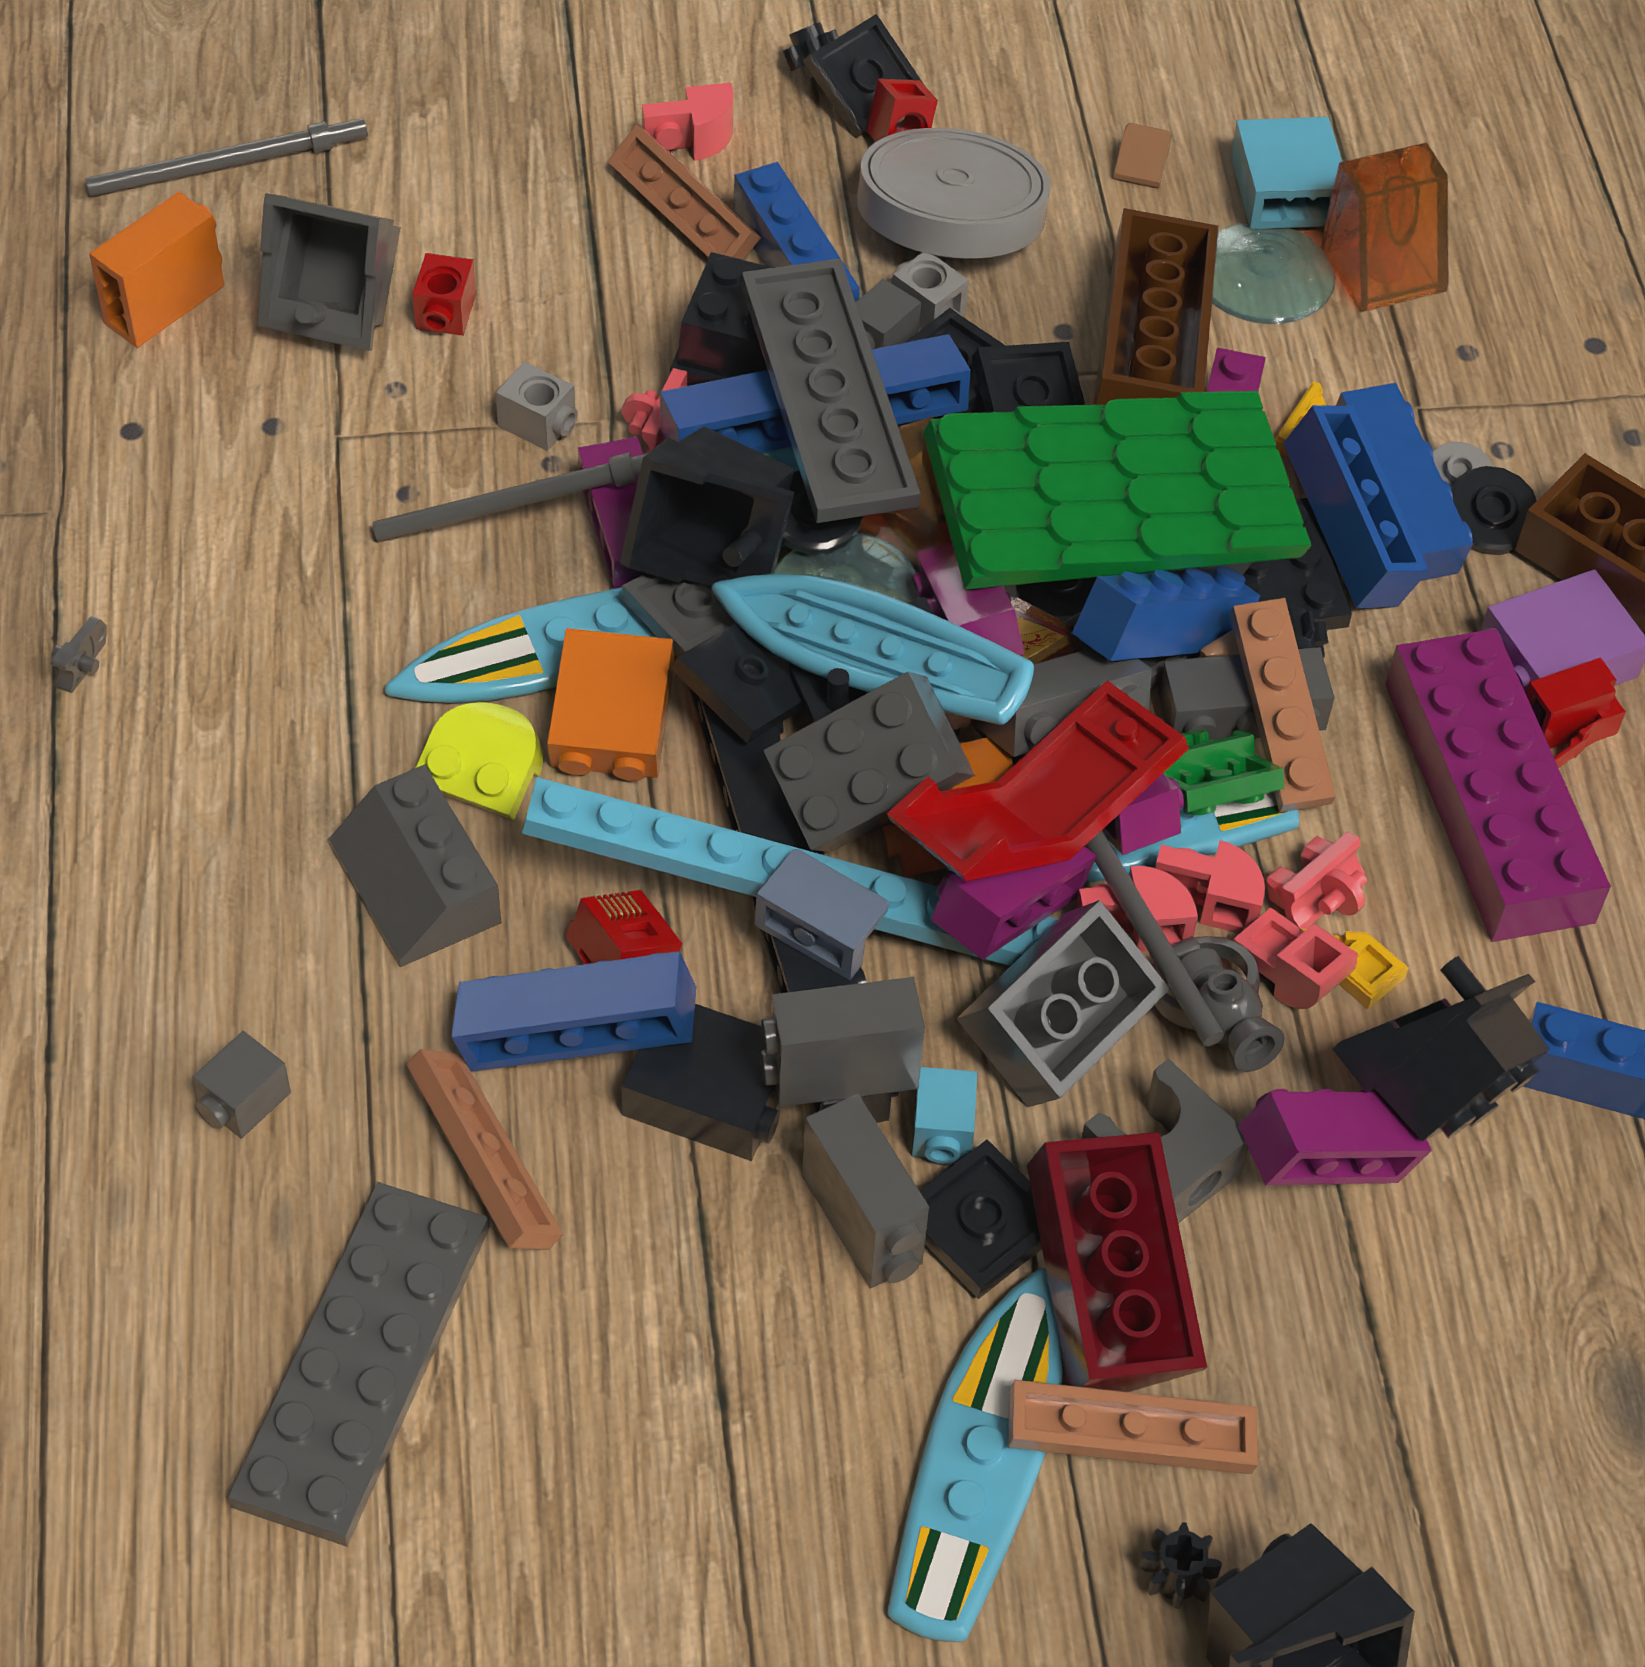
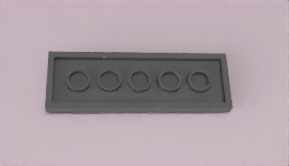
M841 258L742 272L741 288L816 523L919 507L921 493Z
M377 1182L228 1496L231 1508L348 1547L489 1231L488 1216Z

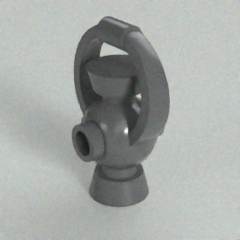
M1191 936L1171 945L1224 1032V1037L1216 1045L1230 1050L1235 1066L1241 1071H1255L1273 1061L1280 1053L1285 1038L1282 1030L1262 1018L1263 1004L1259 996L1260 976L1253 955L1239 943L1221 937L1203 936L1194 938ZM1220 957L1237 965L1245 974L1246 980L1237 972L1224 969ZM1153 962L1152 966L1163 979V975L1155 962ZM1168 993L1155 1004L1158 1011L1169 1021L1185 1028L1194 1029L1177 999Z

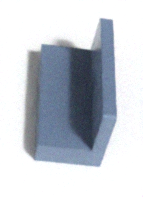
M793 849L758 891L754 925L844 978L851 980L863 964L865 940L888 912L889 902L887 899L803 851Z

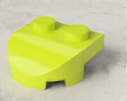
M468 703L449 710L439 718L430 733L416 768L425 764L443 795L514 821L533 775L540 777L543 766V749L534 727L520 712L493 703Z

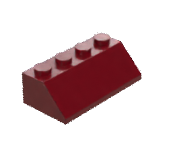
M1160 1132L1045 1142L1027 1164V1170L1067 1386L1131 1392L1204 1371L1207 1368V1362Z

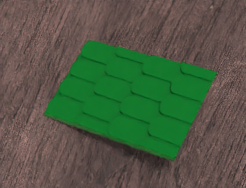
M1258 391L1181 392L1177 398L1110 400L1106 405L1017 407L1014 412L950 413L944 415L941 419H931L923 434L964 590L1122 575L1125 571L1146 574L1154 573L1155 570L1180 572L1185 571L1186 568L1213 570L1217 566L1231 568L1243 575L1252 562L1302 557L1310 548L1311 542L1306 528L1303 527L1304 522L1292 488H1289L1290 482L1280 453L1275 448L1277 445L1266 413L1262 410L1263 405Z

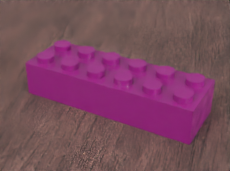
M1491 629L1396 645L1385 685L1491 942L1596 924L1611 885L1498 630Z

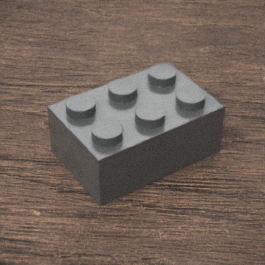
M906 672L763 750L810 849L813 851L832 852L889 822L887 813L927 776L936 782L939 791L949 790L975 776L927 676L912 672Z
M1098 900L1071 910L1062 916L956 1019L1026 1106L1030 1107L1061 1099L1170 988L1103 903Z

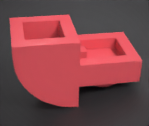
M732 83L685 87V100L642 104V128L667 150L691 148L694 161L711 157L727 146L733 134L734 93Z
M1222 840L1219 841L1216 857L1199 854L1197 851L1189 848L1160 846L1155 868L1178 879L1188 889L1195 904L1204 906L1200 924L1241 933L1259 918L1265 894L1264 878L1256 862L1245 851Z
M1130 866V878L1170 944L1173 945L1191 936L1194 937L1198 914L1195 902L1188 889L1178 879L1162 870L1148 866ZM1099 884L1092 888L1079 889L1076 909L1100 900L1126 934H1133L1134 943L1141 952L1148 951L1108 884Z
M1272 908L1268 909L1233 939L1234 942L1244 946L1253 955L1259 973L1275 983L1274 998L1290 1007L1307 1009L1314 1006L1349 976L1357 965L1358 953L1315 923L1304 931Z

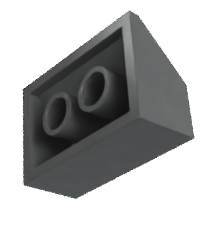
M425 764L374 785L329 838L330 847L399 967L502 923L498 884Z

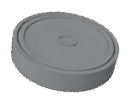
M920 128L888 135L872 144L866 150L861 160L857 207L863 219L874 230L891 241L907 248L951 258H989L1018 251L1031 244L1040 236L1045 225L1051 183L1046 170L1034 157L1009 142L968 130Z

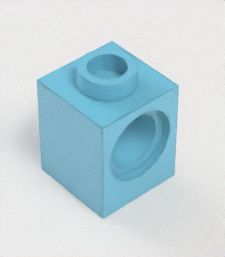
M921 1067L919 1087L916 1091L912 1157L927 1158L935 1163L948 1164L959 1161L972 1151L977 1071Z

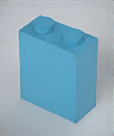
M1329 117L1236 120L1231 160L1250 229L1334 225L1339 211L1338 206H1341L1349 188V183Z

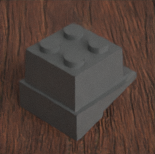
M265 193L260 251L263 254L257 326L372 351L374 327L383 325L401 227L394 226V220L283 195Z

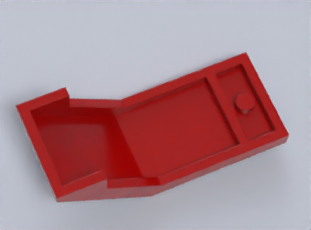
M1107 680L998 781L939 791L936 782L927 776L887 813L890 821L964 881L1064 862L1074 857L1189 749L1185 736Z

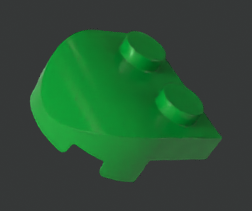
M1206 730L1181 733L1186 738L1189 750L1163 773L1167 778H1173L1178 783L1184 798L1182 809L1188 815L1210 814L1216 810V805L1232 801L1242 804L1258 802L1264 798V793L1285 789L1283 767L1256 756L1254 734L1238 730L1232 732L1230 737L1217 740L1210 739L1209 733Z

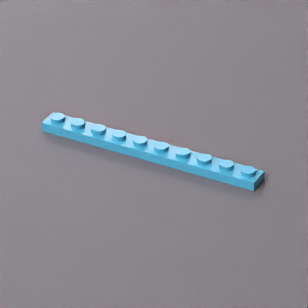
M536 777L522 829V834L754 897L757 896L758 891L793 849H799ZM799 849L888 900V912L874 929L978 957L931 921L939 901V897L936 895L938 886ZM1047 917L985 959L1012 966L1059 919Z

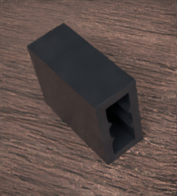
M695 1004L692 1042L639 1049L621 1085L622 1116L752 1161L760 1142L762 1141L767 1144L771 1142L780 1118V1110L776 1109L778 1099L775 1085L765 1086L761 1067V1050H764L762 1026Z

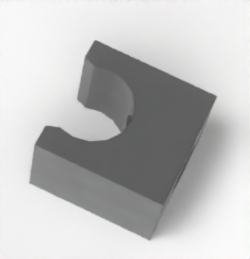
M1168 1058L1154 1069L1146 1108L1149 1115L1160 1122L1168 1132V1134L1161 1137L1179 1224L1242 1173L1249 1148L1239 1129V1124ZM1099 1112L1084 1124L1081 1139L1127 1134L1118 1129L1110 1117Z

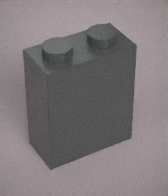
M914 977L772 994L771 1018L762 1019L761 1021L764 1050H761V1067L765 1086L775 1085L779 1107L845 1099L856 1094L868 1096L918 1089L925 1025Z
M859 1094L805 1117L802 1177L869 1288L871 1289L886 1281L897 1283L905 1280L923 1263L929 1213L927 1202Z

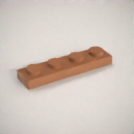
M637 124L607 161L708 257L711 252L744 260L761 237L652 135Z
M1281 598L1235 605L1230 612V618L1265 758L1267 761L1283 767L1285 789L1274 791L1279 812L1332 804L1336 794L1286 599Z
M419 1049L406 1065L418 1085L420 1096L429 1104L442 1127L445 1141L454 1149L466 1170L470 1186L481 1197L495 1222L494 1227L497 1234L506 1242L509 1248L549 1250L564 1234L460 1053Z
M1014 1380L1009 1388L1008 1448L1252 1474L1258 1466L1257 1407Z

